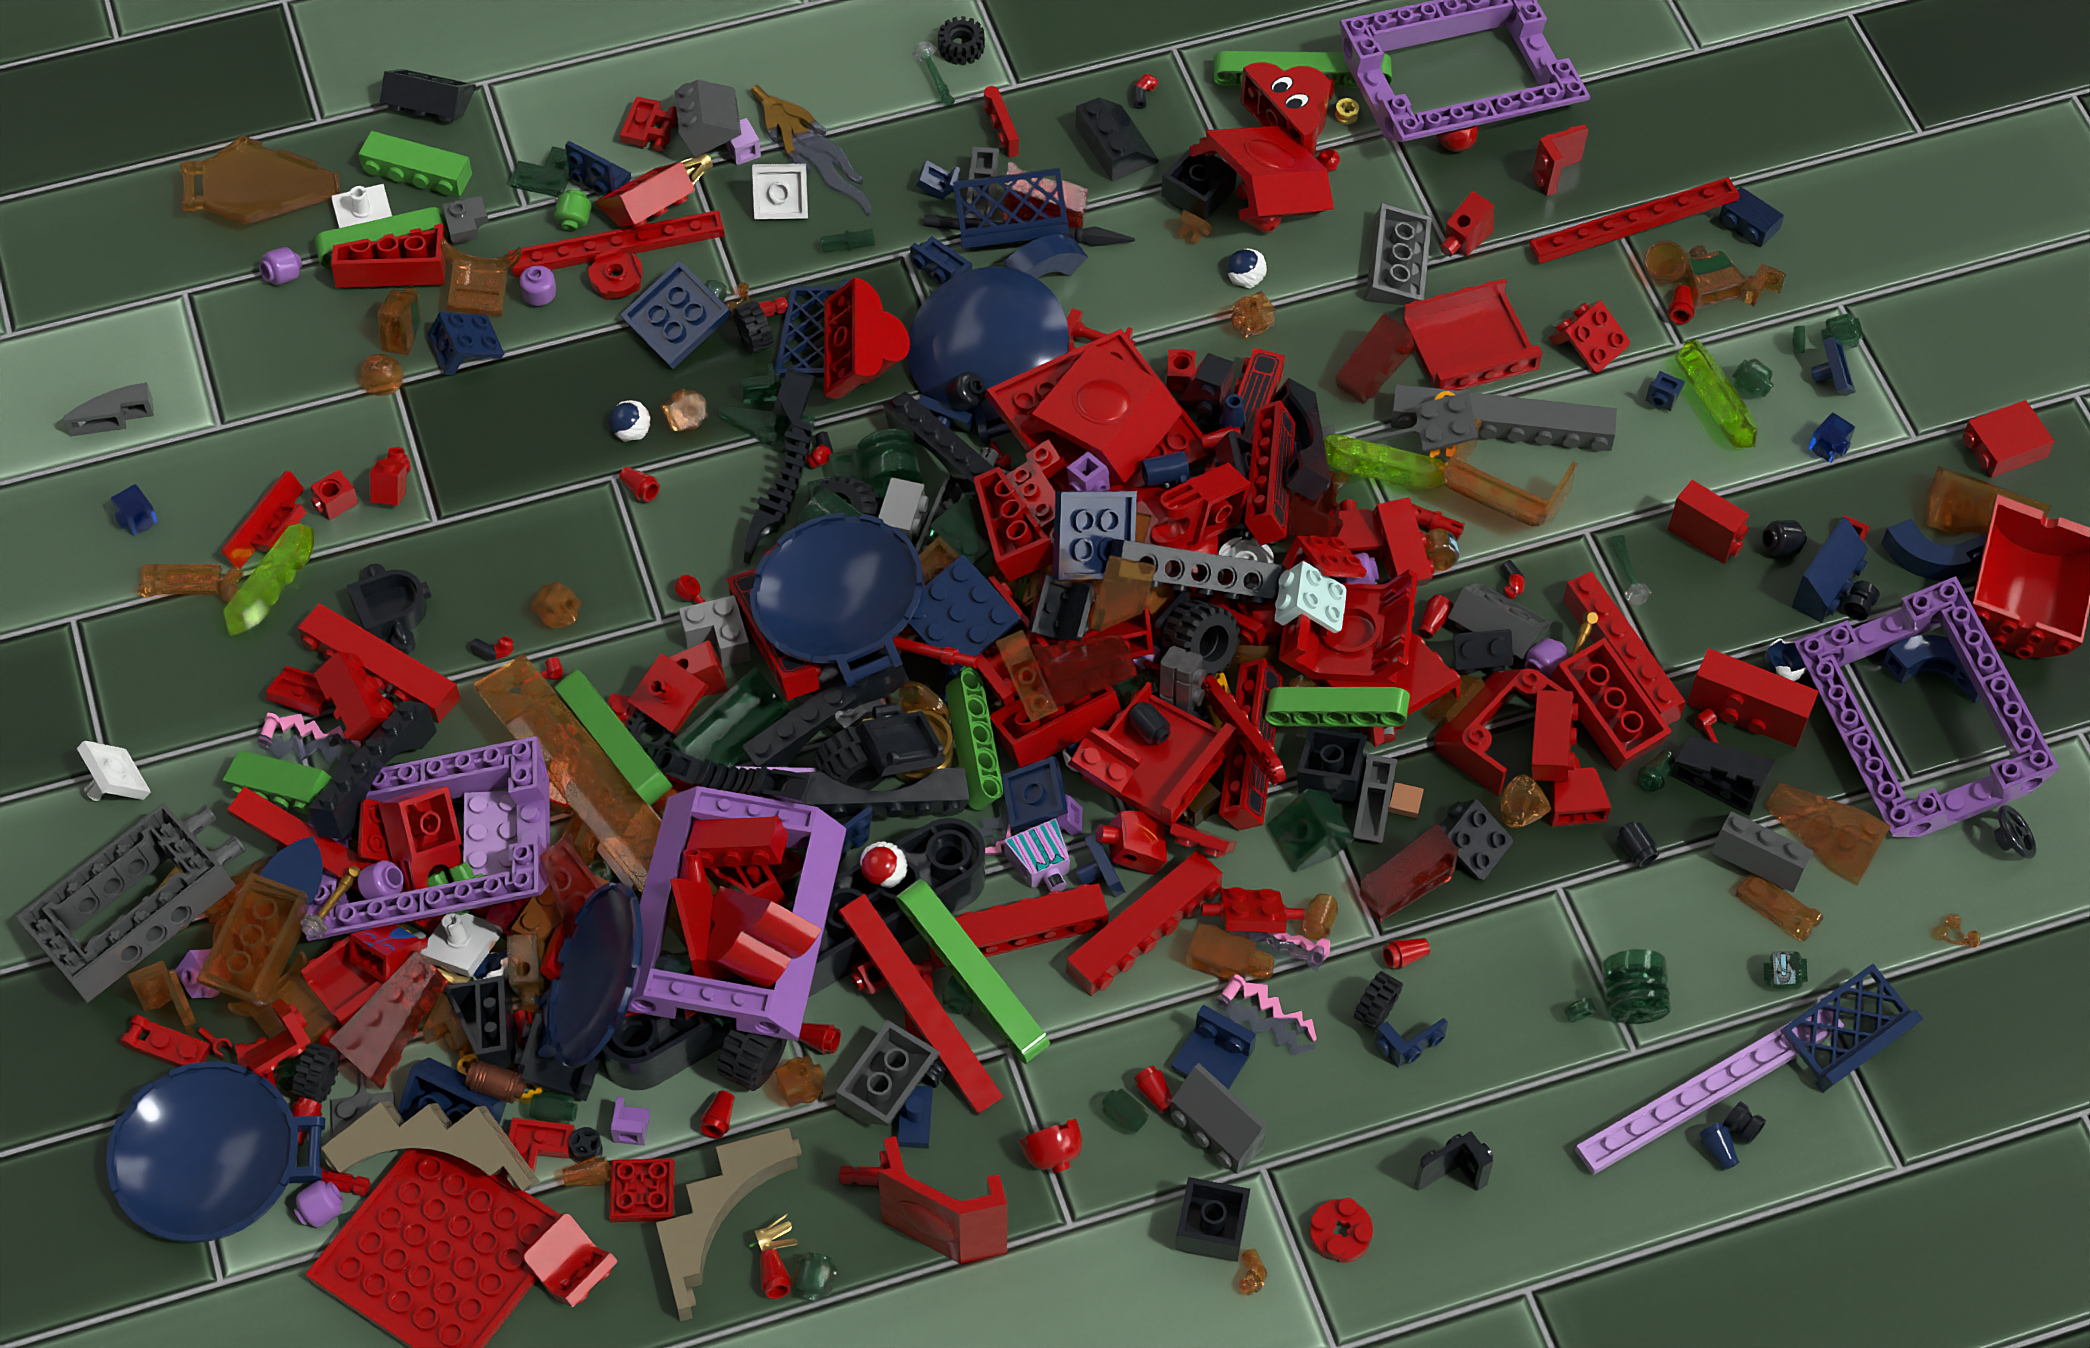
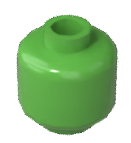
M572 189L567 190L566 193L558 197L554 218L561 224L564 230L577 231V228H583L588 224L592 203L584 192Z

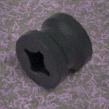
M590 1127L579 1128L573 1132L569 1142L573 1159L583 1166L597 1163L603 1154L599 1133Z

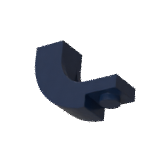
M1054 234L1025 244L1011 254L1004 262L1007 265L1006 268L1025 272L1037 279L1046 273L1054 271L1071 276L1088 256L1075 239L1066 235Z
M1909 519L1887 528L1881 544L1890 557L1905 570L1927 579L1948 580L1955 576L1957 579L1965 577L1969 566L1981 561L1986 537L1983 534L1957 545H1940L1927 539L1913 520Z
M1917 635L1903 639L1888 648L1883 664L1900 683L1922 672H1937L1952 679L1973 703L1981 700L1947 637Z

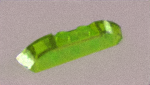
M1696 338L1686 342L1676 354L1675 360L1734 447L1737 449L1755 447L1757 426L1747 406L1709 351Z
M1335 433L1324 438L1328 464L1343 472L1419 490L1439 488L1450 483L1447 467L1441 459Z
M300 523L288 526L223 611L230 636L242 633L263 620L271 611L269 609L270 605H274L277 602L283 588L293 581L297 571L306 566L314 547L313 528Z

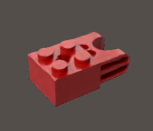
M1228 462L1165 491L1160 497L1158 506L1167 516L1152 527L1150 542L1153 545L1178 548L1191 541L1199 544L1239 525L1251 483Z
M427 786L379 802L392 861L403 874L404 881L401 893L428 888V875L432 868L435 873L444 871L449 883H453L454 880L449 869L463 863L459 849V845L462 842L449 787Z

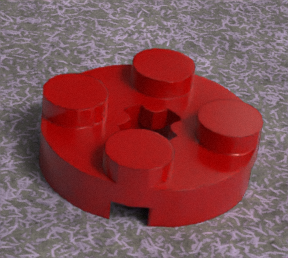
M622 249L606 250L598 254L594 258L595 262L592 266H589L590 284L604 300L628 296L638 292L642 287V264L633 253L631 255L626 254ZM617 270L618 273L622 274L619 276H612V271Z
M1351 1198L1335 1199L1322 1204L1312 1215L1309 1237L1312 1246L1322 1257L1326 1259L1329 1257L1338 1260L1340 1263H1348L1359 1259L1366 1253L1373 1237V1224L1367 1211L1358 1205L1355 1200ZM1336 1225L1348 1228L1346 1237L1333 1233L1336 1230Z

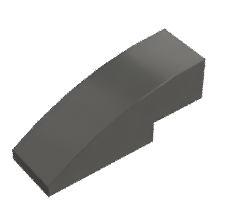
M972 147L969 180L998 176L999 148ZM997 183L990 184L985 191L994 199ZM979 185L978 187L982 189L985 185ZM968 187L967 202L969 204L979 194L972 187ZM981 196L973 207L987 215L994 204L984 196ZM971 210L965 217V219L983 220Z
M145 382L109 391L81 404L64 415V422L70 437L126 429V420L154 416L153 398L148 384Z
M1368 754L1353 839L1382 844L1397 759Z

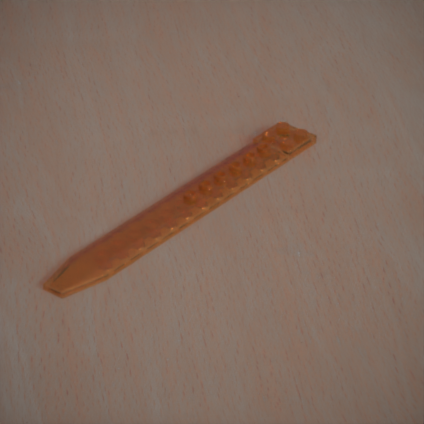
M524 654L474 683L476 691L516 740L534 736L538 737L550 782L643 894L662 821L635 791ZM514 687H520L521 691L520 694L514 692L509 694L508 692ZM707 877L708 884H710L712 895H716L718 889ZM674 897L667 925L687 948ZM734 973L732 979L725 980V982L758 987ZM776 982L765 989L774 990Z

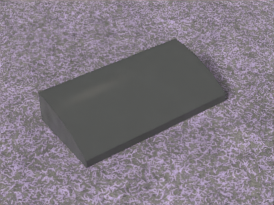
M1381 204L1374 219L1366 300L1394 305H1406L1413 301L1424 300L1432 217Z

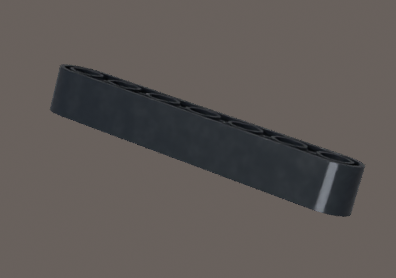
M942 818L928 823L893 843L905 855L907 872L900 883L892 888L883 887L868 881L863 875L860 863L836 876L808 998L852 973L850 965L868 956L848 926L839 924L844 920L838 911L861 895L865 894L899 945L918 935L919 932L898 906L895 899L897 895L890 893L904 891L915 881L922 879L930 886L951 914L973 903L980 896L985 885V843L982 835L973 825L957 818ZM948 862L956 863L955 865H942ZM795 900L789 902L783 908L793 912ZM690 959L669 971L694 976ZM733 973V978L725 980V982L735 983L745 979ZM751 982L748 983V984H745V985H748V986L758 987V986L754 985V984L751 983ZM776 982L765 989L774 990ZM677 1008L675 1019L643 1013L624 1017L614 1035L600 1051L604 1070L607 1076L622 1088L629 1090L650 1089L721 1049L724 1039L736 1018L698 1012L686 1020L685 1016L680 1015L684 1012L683 1008ZM636 1040L647 1041L646 1043L636 1047L626 1046L630 1042Z

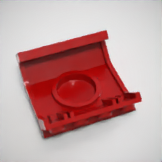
M1281 125L1205 130L1206 137L1200 138L1199 144L1189 146L1191 157L1206 154V156L1219 154L1243 178L1246 185L1249 208L1238 210L1240 221L1313 215L1334 209L1328 170Z
M1090 344L1082 354L1076 356L1071 361L1072 366L1057 377L1055 386L1041 396L1042 401L1026 414L1027 419L1020 427L1026 435L1046 430L1053 431L1090 451L1107 466L1111 487L1125 484L1141 465V460L1146 459L1183 412L1161 380Z
M1309 558L1303 560L1317 569ZM1408 569L1382 585L1340 583L1345 586L1347 591L1342 629L1337 633H1333L1301 614L1283 626L1279 660L1311 679L1397 683L1398 671L1403 670L1409 661L1408 652L1412 637L1411 627L1414 616L1418 574Z
M896 1136L883 1139L884 1151L879 1152L881 1170L878 1171L881 1219L883 1223L959 1264L1007 1254V1201L1000 1174L987 1177V1196L965 1201L955 1200L910 1177L905 1172Z

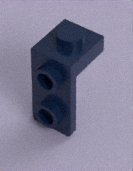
M1442 1018L1406 1043L1386 1021L1377 1028L1375 1045L1383 1056H1388L1399 1068L1406 1062L1411 1064L1421 1056L1422 1051L1428 1046L1435 1047L1440 1044L1446 1037L1445 1033L1448 1022L1445 1018Z

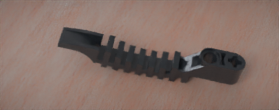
M790 368L787 369L773 410V415L781 417L788 429L784 435L786 441L783 446L787 452L784 458L786 466H782L780 471L782 478L777 477L775 481L777 488L769 487L767 492L769 499L760 496L757 501L759 508L756 509L752 518L744 550L743 562L749 565L758 543L765 536L778 532L781 524L785 525L788 513L792 509V503L796 498L810 450L813 425L802 422V417L813 389L815 376Z
M653 744L641 746L669 782L685 784L691 787L700 786L806 804L808 800L806 796L810 786L816 780L811 775L779 769L770 770L767 767L756 768V770L749 768L747 770L742 767L740 769L735 766L728 767L723 763H718L717 765L711 760L705 759L703 761L666 746Z

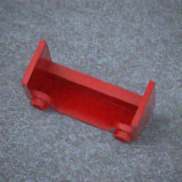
M1534 669L1496 671L1439 729L1434 741L1435 750L1488 790L1499 796L1502 792L1507 769L1485 753L1490 748L1492 742L1491 733L1485 726L1517 692L1536 704L1537 690H1566Z

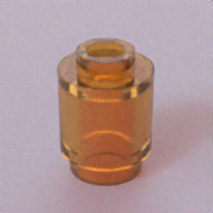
M1317 894L1310 901L1301 926L1306 935L1311 939L1320 940L1330 936L1339 911L1337 907L1338 902L1334 897L1328 894Z

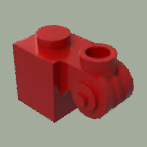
M389 448L385 459L378 460L370 471V502L398 506L405 496L406 476L411 471L409 456L405 455L403 448Z

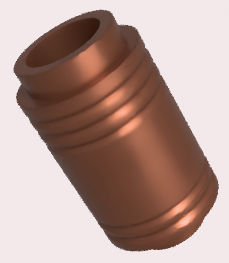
M479 1061V1063L472 1062L466 1077L465 1086L470 1087V1091L513 1104L515 1099H521L526 1082L521 1081L522 1074L520 1073L518 1074L517 1072Z

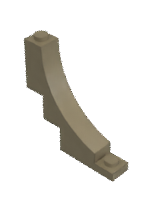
M383 1101L321 1147L326 1154L324 1159L328 1166L339 1173L348 1172L362 1162L391 1150L421 1148L445 1152L462 1158L477 1166L489 1176L497 1175L506 1169L508 1171L506 1174L508 1181L514 1188H520L521 1191L530 1190L540 1182L486 1106L474 1108L453 1125L438 1103L428 1104L405 1122L391 1101Z
M789 1128L716 1146L722 1175L686 1184L692 1213L656 1223L680 1322L693 1318L691 1307L697 1305L692 1287L702 1285L708 1250L718 1228L729 1212L742 1198L759 1185L782 1173L798 1168L797 1157L802 1156L798 1137L792 1138Z

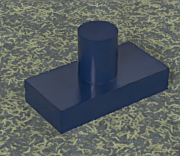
M1834 337L1824 339L1823 344L1828 362L1811 368L1814 380L1819 383L1833 378L1836 390L1845 396L1855 393L1842 342Z
M924 395L921 396L919 403L948 428L951 426L971 434L975 426L972 414L956 410L950 405Z
M1096 833L1085 837L1095 860L1076 870L1081 882L1089 884L1104 876L1115 897L1125 893L1126 891L1102 844L1096 841Z
M916 1086L900 1108L899 1147L929 1149L933 1086Z

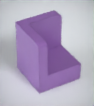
M617 1096L611 1126L613 1142L645 1146L650 1118L649 1109L626 1107L624 1097Z

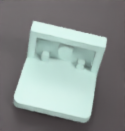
M1305 561L1282 573L1278 582L1279 592L1275 603L1276 613L1274 621L1284 626L1303 614L1333 633H1337L1342 629L1347 592L1344 585L1329 576L1323 575L1318 569Z

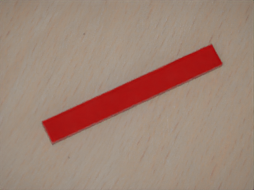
M1729 177L1529 240V248L1537 262L1541 264L1738 201L1739 192Z
M717 210L644 224L635 229L629 227L510 250L508 252L513 275L518 277L521 276L525 269L531 266H544L554 270L595 262L594 258L598 254L610 249H622L624 253L631 255V253L636 254L724 237L725 232L720 212Z
M245 786L227 809V814L284 848L296 841L313 836L320 849L323 871L339 881L345 876L351 866H357L362 871L363 868L373 864L367 859L359 857L357 853L332 838L318 836L315 828ZM357 878L351 888L360 893ZM446 914L407 922L431 935Z
M863 894L841 908L838 913L928 1045L940 1051L937 1057L975 1114L979 1115L1001 1100L1004 1096L867 896Z

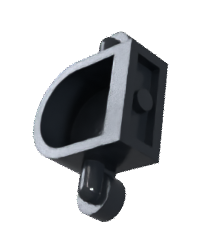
M370 564L363 570V580L346 585L363 629L381 640L391 637L393 647L405 654H409L416 647L414 635L409 630L415 628L425 617L427 611L426 599L432 597L426 581L421 583L414 574L408 571L397 569L385 571V568L380 564Z

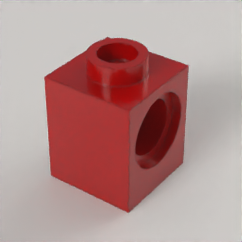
M1168 349L1166 387L1170 392L1179 393L1186 385L1188 379L1194 374L1196 351Z
M339 469L310 486L313 498L310 500L313 507L318 513L323 512L329 520L358 504L354 487Z
M868 956L850 965L853 972L851 980L858 991L862 990L863 993L873 994L887 986V983L880 973L875 980H870L868 970L874 964Z

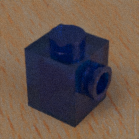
M1832 412L1814 431L1809 449L1817 456L1832 463L1838 455L1843 457L1849 450L1855 426Z
M136 484L111 497L116 510L114 516L122 529L127 527L133 536L141 531L148 530L158 522L153 506Z

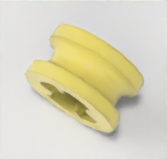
M1350 98L1339 100L1336 104V120L1346 125L1357 121L1359 104Z

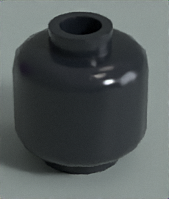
M963 372L947 382L945 395L949 404L956 410H970L985 400V383L975 372Z
M1796 520L1772 521L1762 534L1764 548L1775 557L1798 555L1807 540L1806 532Z

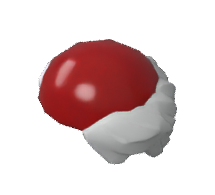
M885 841L873 843L866 847L861 855L860 865L862 866L863 875L873 884L892 888L900 883L907 872V860L904 853L892 843H886Z

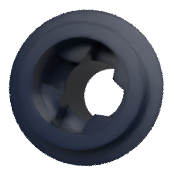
M1232 394L1227 397L1219 416V423L1222 428L1233 425V427L1240 426L1241 430L1246 425L1243 400L1239 395Z
M1722 1122L1715 1123L1699 1133L1702 1138L1701 1144L1720 1164L1723 1171L1740 1163L1728 1127L1724 1128Z

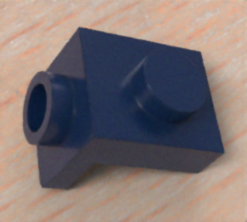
M926 160L921 167L916 186L943 200L949 192L954 193L953 182L961 180L958 178L960 167L955 166L948 172Z
M1659 371L1654 382L1652 381L1649 385L1645 401L1652 403L1656 407L1671 411L1684 387L1685 381Z

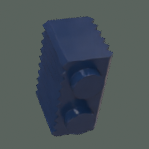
M1740 187L1737 190L1739 192V200L1722 205L1719 220L1726 227L1741 233L1747 241L1762 247L1781 228L1784 214L1743 187Z

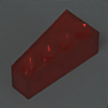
M416 950L329 1042L375 1085L383 1090L388 1081L386 1079L393 1066L396 1067L402 1058V1051L410 1039L413 1040L418 1032L417 1027L424 1015H428L448 980Z

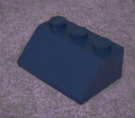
M1842 518L1802 576L1792 605L1793 608L1821 623L1828 614L1832 616L1835 614L1841 603L1838 599L1842 594L1844 596L1848 595L1854 584L1852 578L1855 575L1860 576L1868 563L1864 560L1868 549L1848 519Z
M428 1057L411 1067L398 1113L406 1122L428 1104L438 1103L454 1125L474 1108L486 1106L498 1124H500L507 1102L470 1091V1087L465 1086L467 1075Z

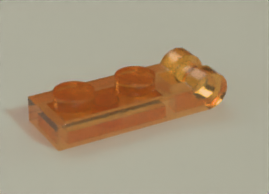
M146 564L141 567L140 576L143 580L139 583L138 594L143 597H153L155 594H219L222 569L220 564Z
M1754 873L1747 877L1735 894L1741 901L1800 941H1806L1811 935V929L1817 927L1823 920V916L1818 910L1808 908L1772 882ZM1797 916V917H1799L1800 919H1802L1803 921H1802V922H1796V921L1793 920V919Z

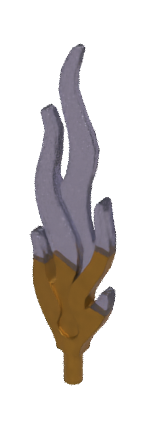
M759 85L753 86L751 93L762 104V109L765 113L766 130L770 139L774 143L778 142L777 131L779 130L782 134L784 150L794 164H806V173L811 174L810 164L801 156L810 160L818 168L824 181L830 188L857 200L862 205L866 215L870 216L871 207L865 193L845 181L836 172L832 162L837 163L852 182L861 185L863 184V177L855 173L844 151L837 144L822 137L826 135V128L820 125L803 107L776 98L774 95L769 96Z

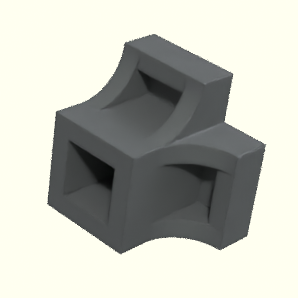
M482 196L442 204L452 245L478 239L477 231L479 227L489 223Z

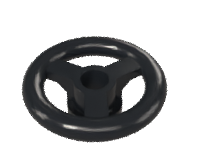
M2009 805L2001 806L1998 810L2000 828L1994 830V837L1998 845L2004 851L2013 848L2020 856L2027 859L2033 858L2036 854V842L2028 824L2013 807ZM2024 838L2027 844V849L2025 848V844L2023 841Z

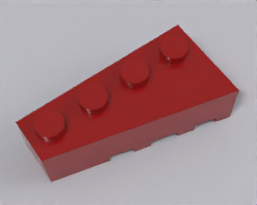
M444 224L434 225V229L421 231V228L412 229L410 234L394 237L393 233L383 235L379 240L372 242L367 238L333 245L331 266L336 288L445 284L447 242Z
M997 467L974 477L994 557L1008 581H1013L1052 564L1054 546L1001 468Z

